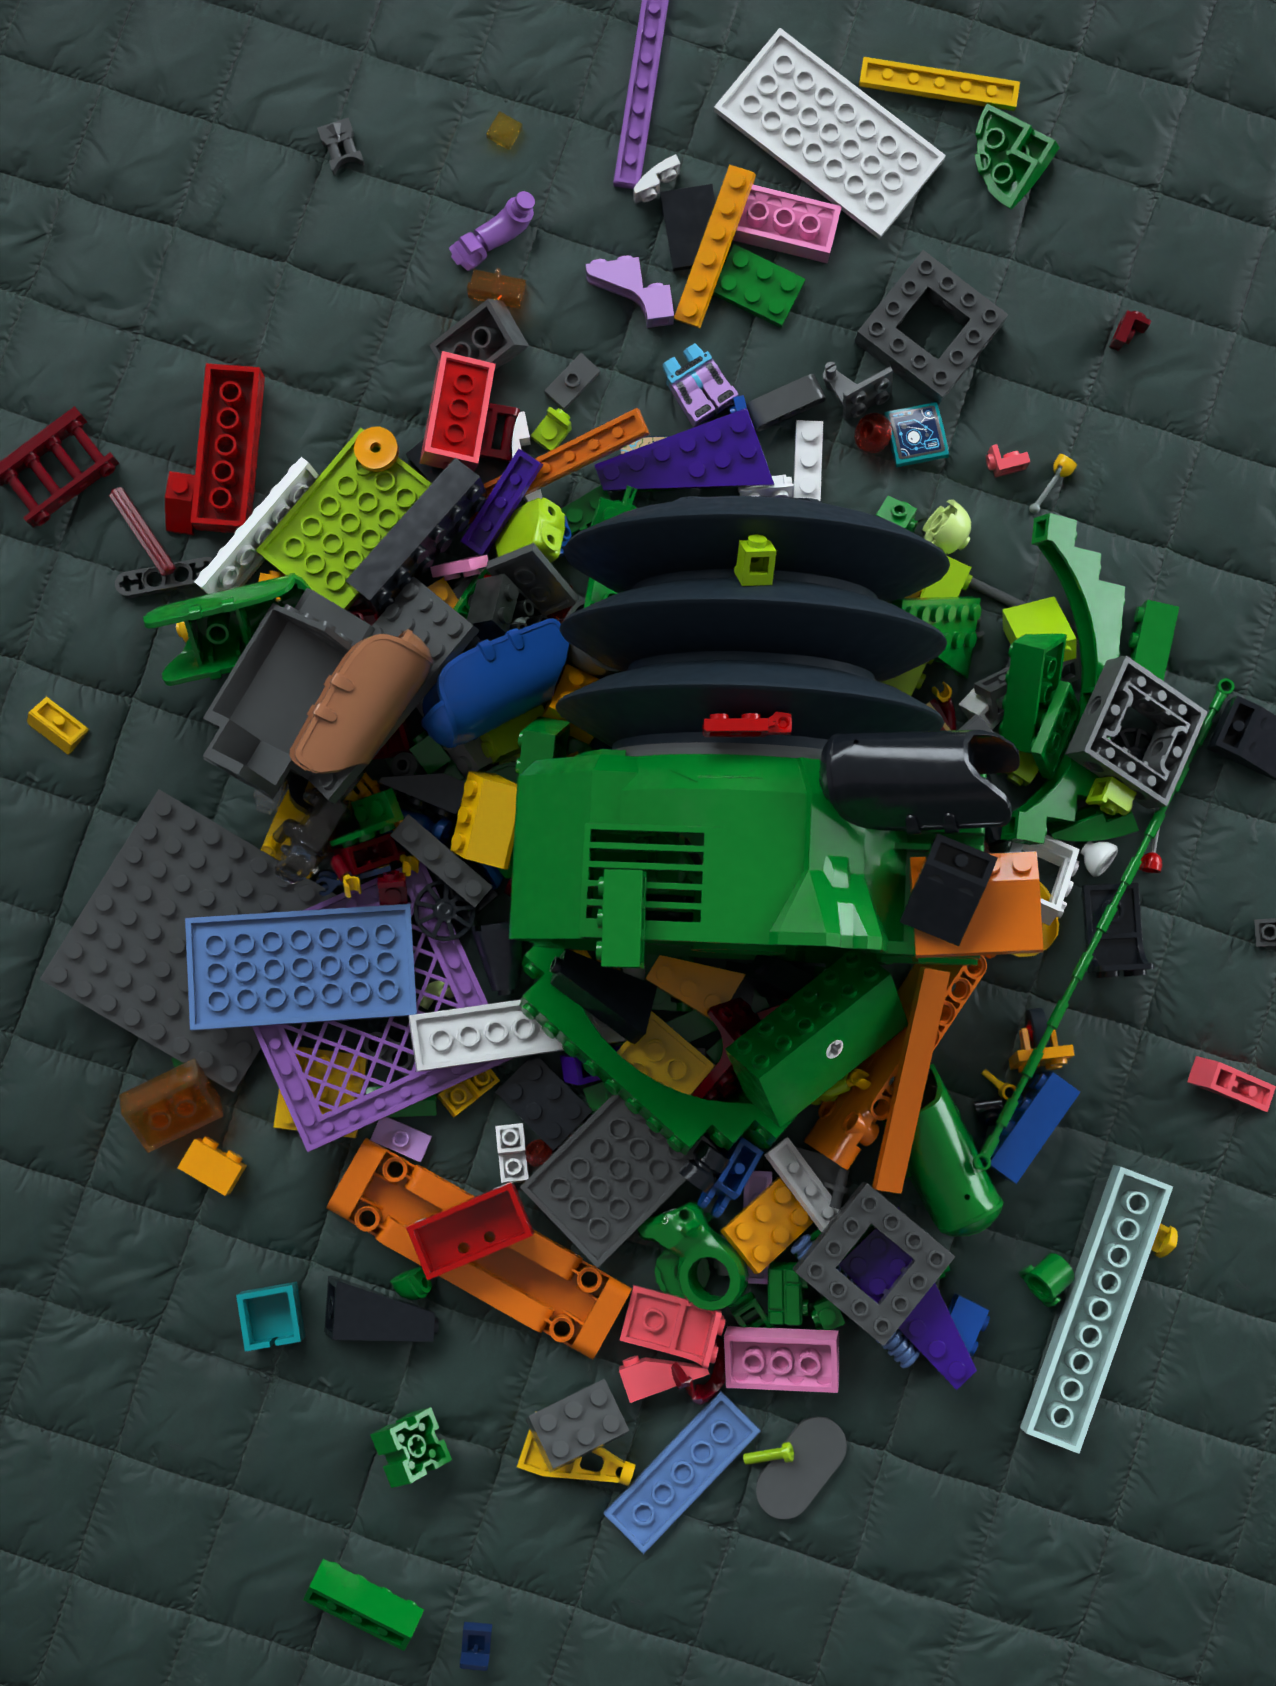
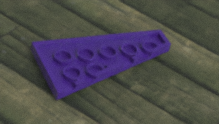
M747 408L594 464L604 491H625L627 485L638 490L775 485Z
M875 1228L839 1263V1266L870 1298L878 1303L884 1296L882 1292L892 1286L902 1273L900 1271L902 1267H907L913 1258ZM934 1283L900 1325L899 1330L957 1390L977 1369Z

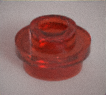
M540 1139L529 1143L525 1151L526 1160L531 1166L542 1165L550 1158L552 1149Z

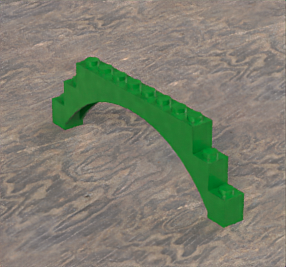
M1052 513L1034 518L1031 545L1038 546L1051 564L1066 593L1075 619L1082 665L1079 700L1081 710L1053 779H1047L1026 803L1014 810L1009 824L1002 827L1001 840L1025 845L1044 844L1047 834V821L1054 823L1075 822L1077 800L1086 801L1095 779L1100 778L1065 755L1106 661L1120 657V635L1123 628L1122 615L1125 605V586L1099 580L1101 553L1074 547L1077 538V520Z
M533 946L524 955L522 966L525 973L532 979H538V981L521 998L519 1006L523 1014L530 1020L535 1019L542 1026L543 1032L548 1037L556 1038L569 1056L577 1057L590 1075L598 1076L611 1094L619 1095L632 1113L640 1114L653 1132L661 1133L674 1151L686 1155L706 1132L710 1135V1139L715 1145L720 1148L724 1147L728 1151L748 1128L753 1130V1135L756 1139L771 1146L796 1118V1116L780 1128L753 1103H725L706 1100L681 1093L650 1078L623 1059L606 1042L580 1005L550 984L553 974L549 971L551 963L555 956L560 957L565 951L564 949Z

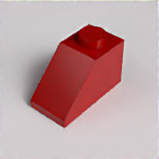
M169 471L165 492V525L167 532L186 535L194 534L195 527L191 524L195 475Z

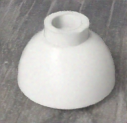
M1088 841L1080 852L1084 856V863L1088 872L1093 877L1104 873L1118 853L1117 846L1109 842L1093 843Z

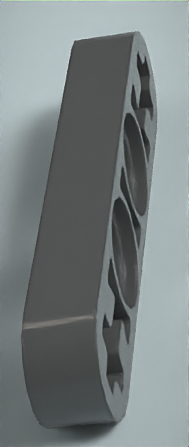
M202 557L173 563L175 565L174 573L162 576V582L157 587H151L148 584V578L151 574H161L156 566L126 571L117 576L115 587L123 597L135 598L198 586L194 582L196 579L192 566H195L197 571H201L206 568V564L212 562L213 558ZM180 568H185L189 572V577L184 582L175 580V572ZM139 576H142V583L145 589L136 584L131 586V591H127L122 585L126 584V579H130L133 583L141 582Z

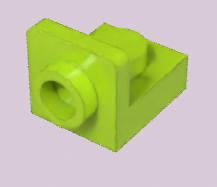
M549 407L547 415L531 434V439L548 452L557 448L572 430L569 415L559 408L555 410Z

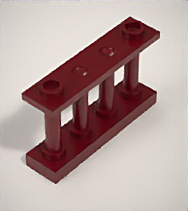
M75 406L0 461V485L9 484L30 512L23 518L33 528L36 525L41 526L50 519L52 513L99 478L112 474L116 469L115 466L119 464L111 452L103 456L84 432L83 425L87 421ZM69 435L75 436L95 462L83 473L61 446V441ZM48 451L54 453L73 478L71 482L61 489L39 462L40 457ZM26 467L33 470L52 495L40 505L37 504L17 478L18 473Z

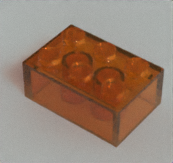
M195 1058L119 1095L121 1115L147 1153L224 1116L220 1096Z

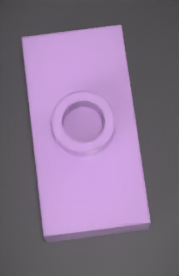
M385 1117L378 1121L370 1140L422 1162L433 1136L390 1117Z

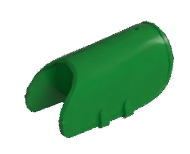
M290 573L286 576L159 606L143 616L146 628H157L184 622L188 632V640L183 651L165 667L162 673L164 683L168 686H173L208 677L212 681L222 678V674L230 673L272 603L283 608L285 604L295 608L306 588L311 589L302 577L295 573Z
M933 1063L929 1067V1073L937 1088L936 1097L927 1106L920 1109L905 1178L910 1177L930 1217L941 1233L951 1237L971 1236L980 1233L994 1222L1001 1213L1004 1202L998 1195L987 1170L979 1172L974 1169L972 1162L974 1157L978 1155L974 1146L976 1143L972 1135L968 1133L960 1117L961 1112L957 1104L954 1105ZM879 1100L875 1102V1107H877ZM887 1119L882 1120L884 1126H886ZM978 1158V1166L985 1168L981 1158ZM966 1194L969 1195L968 1199L964 1198Z

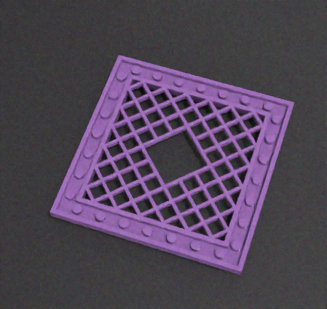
M420 861L419 872L416 873L411 870V876H406L407 896H409L411 903L408 902L411 906V918L414 913V903L417 895L427 884L433 882L426 866ZM402 867L396 869L402 873ZM378 877L362 884L361 894L353 890L351 891V898H347L343 892L305 910L380 906ZM433 887L432 889H433L434 892L437 894V896L440 898V896H439V894H438L436 888ZM428 891L420 900L429 904H435V900ZM419 907V918L422 919L432 914L433 910ZM433 918L423 923V926L432 933L437 919ZM442 922L437 933L438 936H450L445 922ZM412 925L413 930L422 933L417 947L413 946L415 951L413 955L414 964L419 953L433 958L428 972L414 967V972L426 976L422 989H416V993L419 994L416 1002L417 1014L424 1013L418 1010L423 996L438 1001L434 1012L439 1011L441 1003L456 1009L488 1004L459 938L452 941L434 940L425 935L418 926ZM425 936H427L434 953L421 949ZM437 960L445 978L432 974ZM430 978L445 983L440 997L425 992ZM448 985L457 1003L443 999ZM389 1017L382 1038L335 1021L324 1022L319 1036L304 1031L307 1023H302L300 1029L289 1025L252 1027L307 1152L313 1151L513 1058L415 1072L416 1066L414 1062L412 1070H407L397 1066L402 1051L414 1055L413 1050L404 1047L408 1034L411 1033L410 1025L408 1023L406 1027L392 1022L394 1017ZM328 1024L342 1028L337 1043L323 1038ZM391 1026L405 1031L400 1045L385 1040ZM285 1029L298 1033L293 1047ZM346 1031L361 1035L356 1050L341 1045ZM302 1035L317 1040L311 1055L297 1050ZM365 1037L379 1042L374 1057L360 1052ZM321 1042L335 1047L330 1062L315 1057ZM384 1044L398 1049L393 1064L378 1059ZM339 1049L354 1054L349 1068L334 1064ZM296 1054L309 1059L305 1072H303ZM358 1056L372 1061L367 1076L353 1071ZM313 1061L328 1066L323 1081L308 1075ZM376 1063L391 1068L386 1083L371 1077ZM332 1067L347 1073L342 1087L327 1082ZM395 1070L409 1074L390 1083ZM351 1074L365 1079L360 1094L345 1089ZM307 1079L321 1084L316 1099ZM369 1081L384 1086L364 1095ZM325 1086L340 1091L334 1106L319 1101ZM343 1093L357 1098L338 1107ZM318 1105L331 1109V1111L322 1114Z

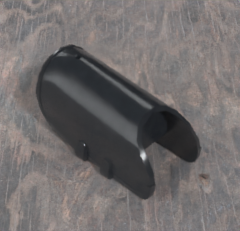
M984 730L837 733L830 737L821 752L819 782L825 798L832 803L838 814L845 821L866 829L907 831L908 835H915L927 830H945V833H958L960 829L1003 827L1008 825L1011 820V803L1000 789L981 775L1016 771L1020 765L1019 749L999 734Z

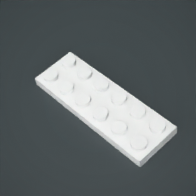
M301 457L289 468L288 473L271 489L270 494L254 509L248 520L236 530L235 535L218 551L217 556L200 572L199 577L194 582L207 594L244 586L262 565L265 559L256 552V549L319 477V474L309 462Z

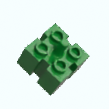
M431 1407L411 1412L396 1420V1423L387 1425L370 1434L378 1456L385 1455L388 1464L383 1466L391 1488L411 1484L427 1475L426 1471L435 1470L452 1460L444 1439L438 1440L435 1434V1430L439 1429Z

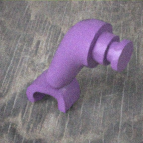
M519 192L516 197L507 201L505 207L495 217L476 228L474 234L473 232H468L461 236L458 241L449 247L452 253L451 257L455 263L462 265L467 271H470L485 260L488 251L509 242L526 230L534 215V197L528 192Z

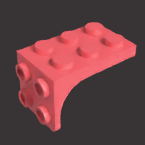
M633 1285L619 1341L680 1356L700 1364L702 1368L708 1369L709 1363L714 1364L716 1361L718 1347L715 1340L717 1335L722 1336L725 1319L720 1309L715 1311L700 1309L694 1304L689 1303L685 1298Z

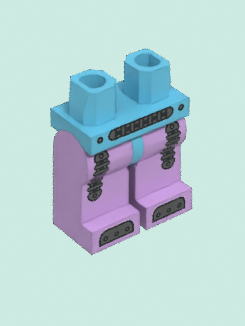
M694 343L683 351V355L689 362L688 364L681 367L676 358L673 357L664 362L662 368L667 377L666 385L672 391L691 425L696 427L713 417L715 412L718 414L732 405L733 397H737L739 394L733 385L731 386L709 352L703 353Z

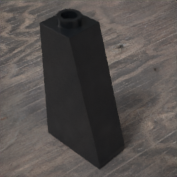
M566 949L560 957L555 956L549 970L553 973L550 981L552 986L630 1043L636 1044L646 1034L657 990L656 985L615 968L602 967L600 962L569 949Z

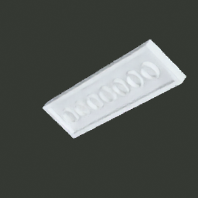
M521 1000L408 1016L416 1072L564 1051L556 1038L552 1039L543 1032L542 1026L535 1019L530 1020L523 1014L519 1006ZM584 1009L589 1020L608 1044L626 1041L625 1038Z

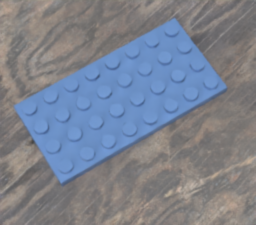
M410 904L185 918L191 1031L403 1017L417 1014Z

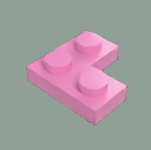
M477 555L430 568L433 578L444 576L446 581L460 578L461 572H463L464 577L480 574L479 568L486 567L489 560L487 555Z

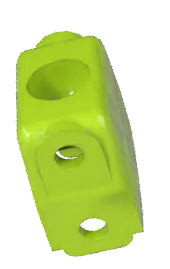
M544 497L531 500L513 512L495 541L498 557L534 543L549 562L552 563L560 555L565 531V514L562 513L558 505Z

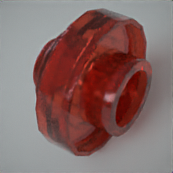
M877 412L865 415L855 429L854 437L857 446L868 453H877L883 450L891 439V422L887 417Z

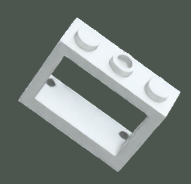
M1048 835L1045 836L1044 844L1025 845L1008 841L1004 853L1021 852V850L1026 852L1036 851L1037 857L1060 867L1049 902L1041 898L1042 922L1050 926L1056 917L1061 918L1067 903L1063 900L1072 889L1073 882L1070 881V878L1078 870L1079 861L1076 859L1080 849L1053 839Z

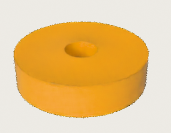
M370 427L362 431L356 438L354 453L362 467L372 472H381L389 469L396 462L399 455V446L394 435L389 430L383 427ZM375 446H380L381 450L379 452H372Z

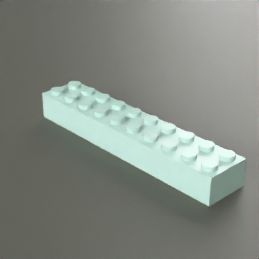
M1113 1165L1075 1271V1280L1070 1285L1020 1426L1026 1434L1080 1454L1173 1186Z

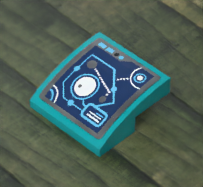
M937 402L884 413V420L890 436V448L896 467L949 457L946 435Z

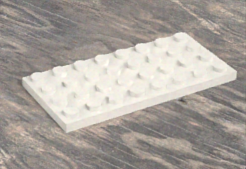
M781 28L776 31L714 106L716 114L831 203L842 206L841 210L879 240L946 157L945 154Z

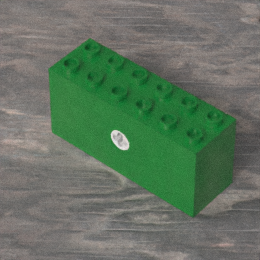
M851 949L725 1048V1051L746 1098L781 1128L907 1027L908 1021L891 974L859 949Z

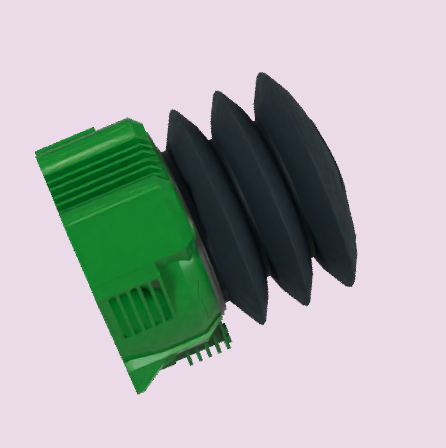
M764 496L681 497L673 502L649 505L621 513L582 530L571 537L564 547V555L567 561L581 573L617 594L569 615L560 625V632L571 645L603 664L622 672L606 676L563 696L556 704V710L562 718L612 747V750L599 749L584 752L574 757L536 760L517 777L509 939L529 941L534 943V947L596 951L597 941H602V928L597 926L598 909H603V896L598 894L599 877H604V869L644 870L647 872L648 881L646 882V896L694 897V903L646 901V912L693 914V922L645 920L644 956L648 954L669 955L673 957L692 956L694 958L754 960L756 955L776 956L784 961L826 964L835 963L851 949H859L879 965L909 963L977 966L981 955L916 958L914 929L900 923V919L911 895L910 857H926L937 833L984 852L985 828L960 829L958 833H945V830H927L915 835H908L907 831H883L862 828L845 821L838 814L832 803L825 798L819 782L821 752L827 741L834 734L940 731L945 722L936 710L901 690L881 682L912 670L938 657L947 646L946 638L937 628L893 605L892 601L903 599L941 580L950 567L946 554L932 542L889 520L868 513L822 503L818 499ZM759 534L772 542L776 549L772 585L742 586L734 573V566L737 565L739 540H748L750 535ZM775 712L790 713L792 716L791 735H767L766 737L703 736L704 719H710L711 714L722 713L728 714L729 718H741L742 714L757 713L761 715V718H769ZM987 774L981 775L983 778H987Z

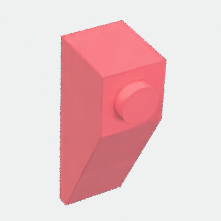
M1198 1056L1195 1057L1187 1081L1210 1092L1268 1112L1276 1086L1221 1062Z
M638 1355L623 1360V1365L619 1366V1373L630 1403L676 1387L671 1369L672 1364L675 1362L681 1366L687 1377L690 1376L692 1380L709 1375L708 1369L702 1368L700 1364L648 1357L639 1359Z

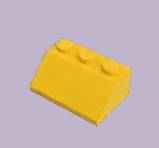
M468 771L461 806L458 810L455 832L451 840L450 850L467 860L501 869H508L514 845L517 784L496 773Z

